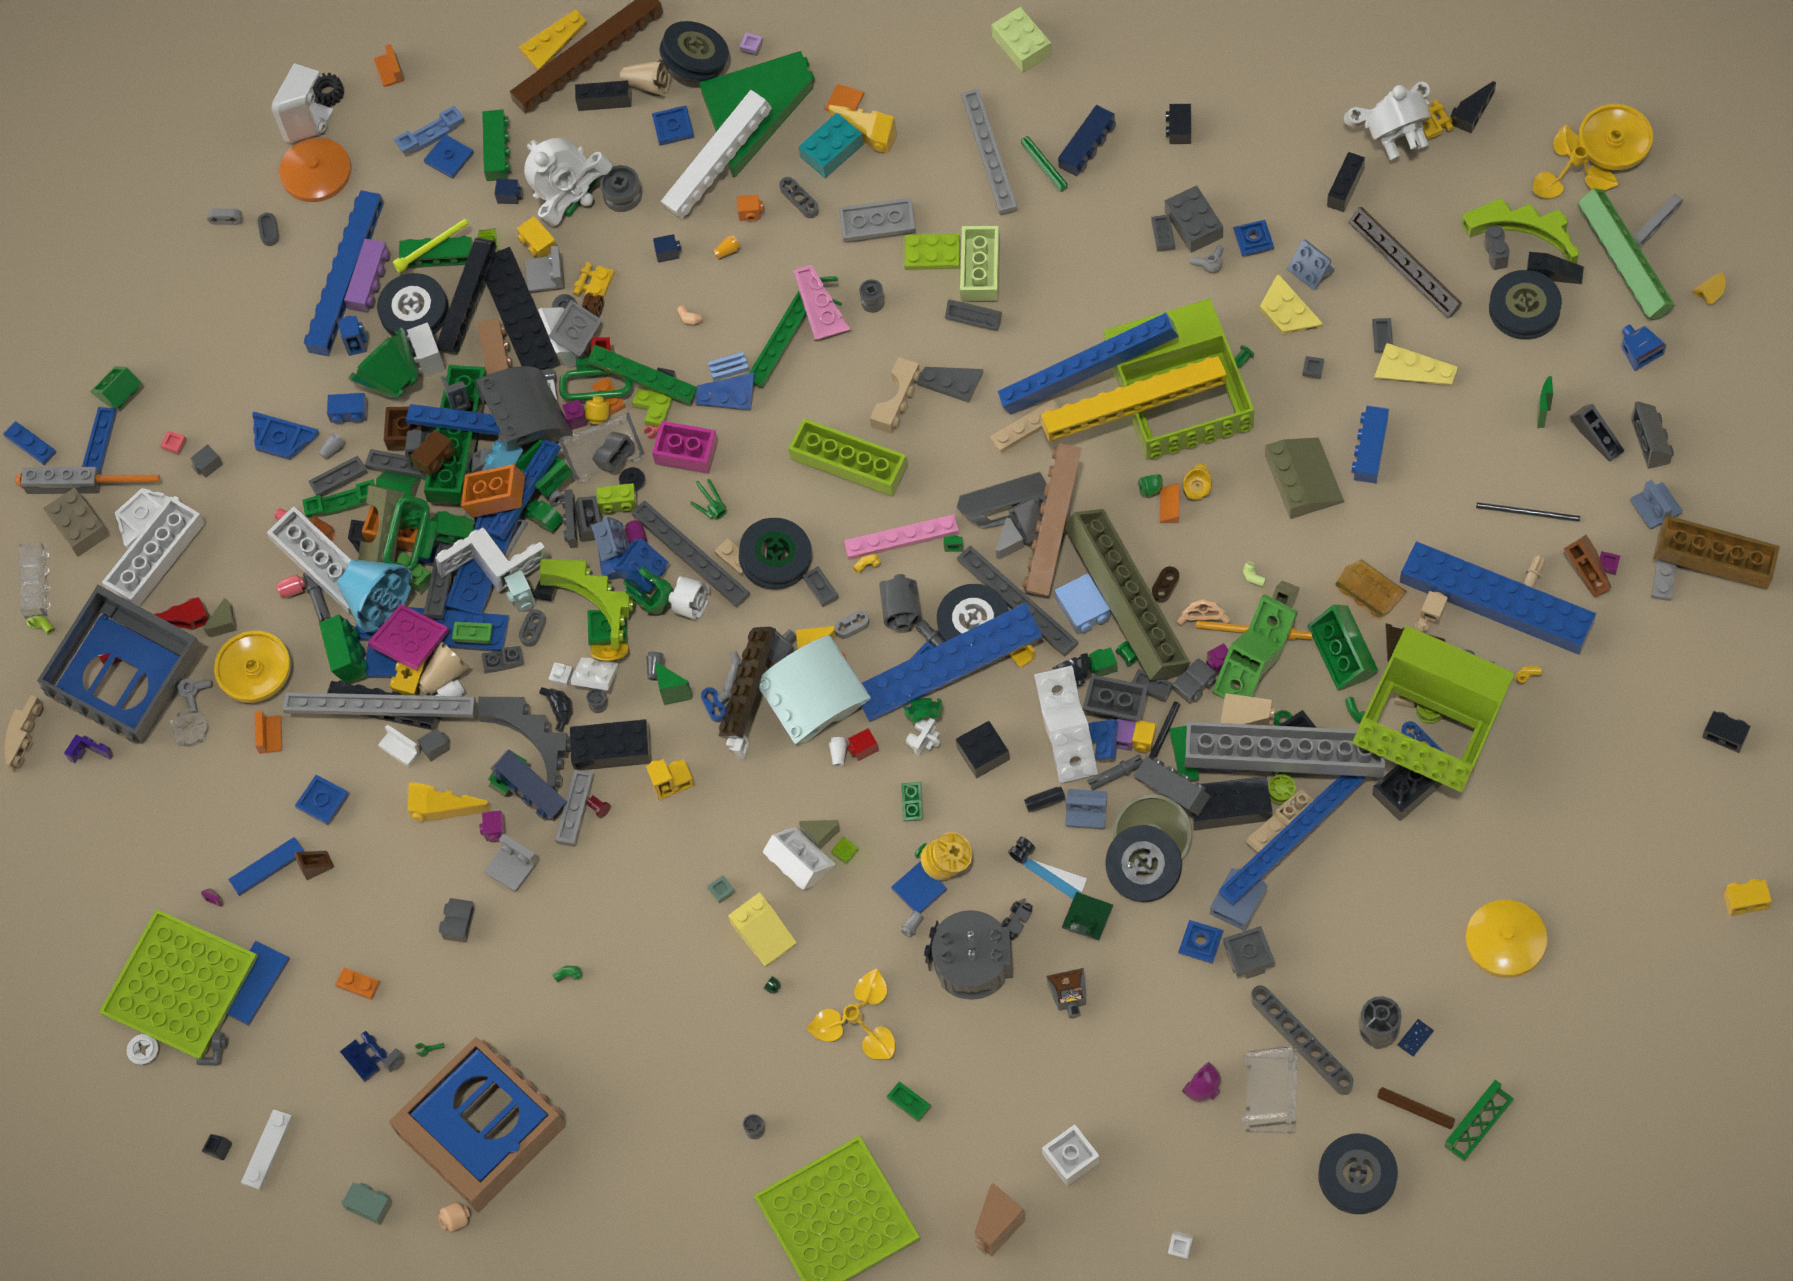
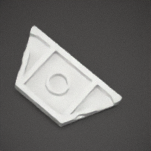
M141 488L115 512L123 543L127 549L130 548L170 497L165 496L164 493L152 492L151 490ZM176 496L173 497L174 499H176V500H178L179 502H181L178 497H176Z

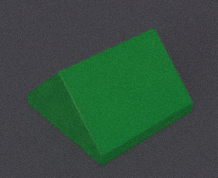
M384 471L376 478V486L404 492V496L415 497L421 479Z
M659 663L655 664L659 690L664 705L692 699L691 688L686 679Z

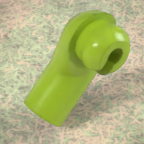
M44 616L29 617L26 621L28 627L42 628L48 635L55 630Z

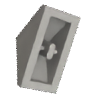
M1007 517L996 548L997 559H1002L1024 548L1022 536L1012 520Z

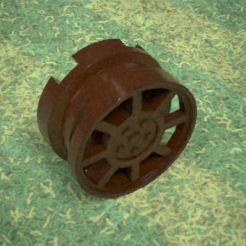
M588 292L583 299L582 307L600 318L604 306V297L602 295L594 296L593 293Z

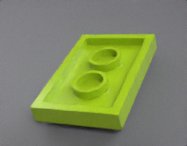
M959 233L905 235V270L960 269Z

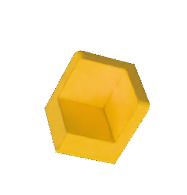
M1030 644L1009 654L1019 668L1036 659L1035 650Z

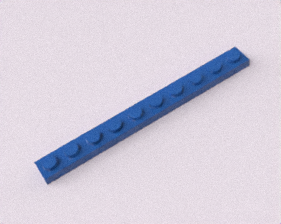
M1340 775L1219 889L1218 894L1234 906L1365 782L1366 777Z

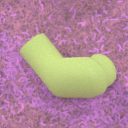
M1246 562L1243 567L1246 580L1264 587L1266 578L1256 574L1254 563Z

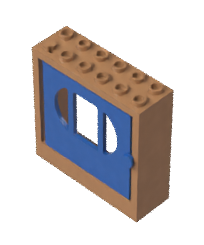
M475 1037L389 1123L395 1133L479 1213L565 1128V1125L562 1121L564 1118L560 1114V1110L554 1104L550 1106L546 1101L547 1098L540 1091L536 1093L532 1088L533 1085L526 1078L522 1080L518 1075L519 1072L512 1065L508 1066L500 1053H494L486 1040L483 1039L481 1041ZM488 1077L458 1109L454 1110V1098L462 1084L472 1078ZM493 1083H496L512 1098V1101L481 1132L477 1133L460 1116ZM516 1106L519 1107V1118L511 1132L501 1138L485 1139Z

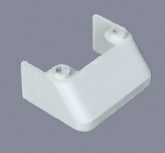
M295 63L272 103V112L285 142L291 144L324 133L326 125L334 112L333 108L314 103L315 94L312 87L320 72Z

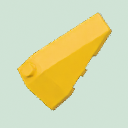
M829 106L830 118L836 113L840 114L862 133L865 144L877 152L889 153L897 137L895 118L893 116L878 111H872L870 114L864 113L863 109H858L855 112L848 107Z

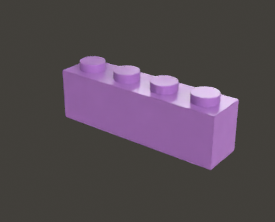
M364 239L344 299L347 309L369 313L370 307L374 305V295L379 289V280L385 271L384 264L390 256V250L387 248L386 242Z

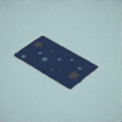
M1417 1019L1397 1046L1414 1057L1434 1030Z

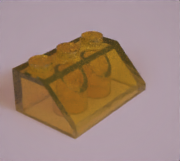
M1362 559L1347 565L1335 584L1342 593L1353 597L1357 604L1367 607L1377 617L1388 615L1407 593V591Z

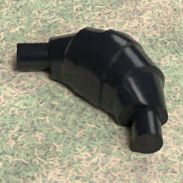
M541 687L539 694L547 696V700L558 722L555 730L562 732L564 726L568 725L573 715L572 701L564 691Z

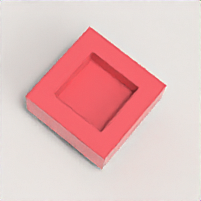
M168 430L160 446L163 450L179 455L186 437Z

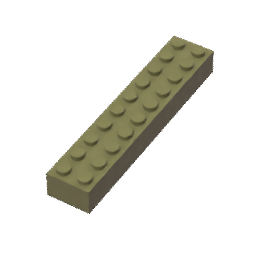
M1097 509L1074 512L1064 527L1149 679L1156 680L1180 676L1191 662L1105 510Z

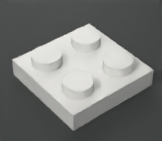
M581 657L571 677V685L609 690L618 671V663Z

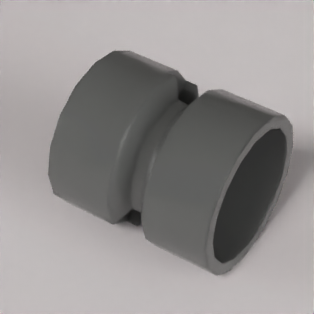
M874 279L864 281L859 288L861 305L867 312H878L885 304L882 284Z

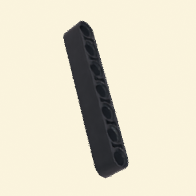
M477 237L473 242L437 341L439 351L457 354L460 350L496 251V242L494 240Z

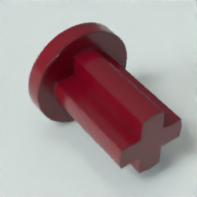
M594 795L591 798L588 797V802L586 803L596 811V816L599 818L606 816L611 807L608 802H602Z

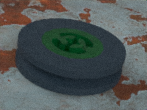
M765 518L750 525L742 535L738 554L739 564L744 574L755 584L770 589L786 588L800 581L803 578L802 575L806 574L811 558V543L805 531L794 522L783 518ZM767 547L766 558L762 554V550ZM783 549H785L788 553V556L782 560L784 552Z

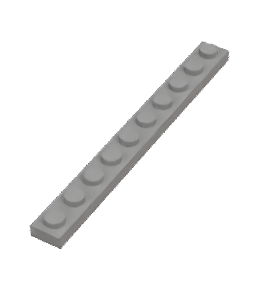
M285 692L283 711L284 713L474 718L476 699L475 697Z

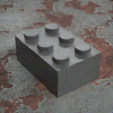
M1197 185L1165 200V213L1170 215L1171 223L1191 253L1223 238V225Z

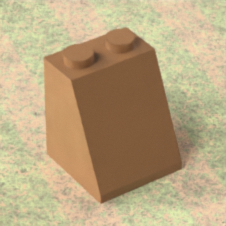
M994 1183L990 1185L975 1229L977 1248L986 1255L988 1253L990 1256H993L1025 1222L1024 1209Z

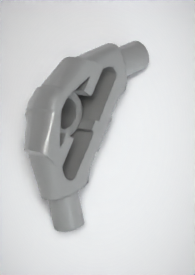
M737 651L730 654L733 663H731L726 676L724 692L717 696L720 702L726 699L730 700L731 688L737 678L736 672L742 662Z

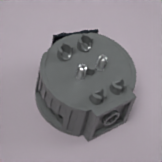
M973 910L961 911L947 917L940 924L936 920L935 927H931L929 938H931L930 945H926L924 951L925 963L928 964V970L931 971L934 961L936 975L941 982V987L951 995L968 1000L981 999L999 990L1005 983V979L1013 978L1009 927H1001V923L991 915Z

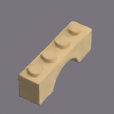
M901 357L897 358L891 371L892 381L899 387L897 394L887 402L877 403L870 417L872 428L891 434L894 428L899 426L900 415L902 412H905L908 397H912L914 392L913 386L915 382H918L921 375L919 363Z

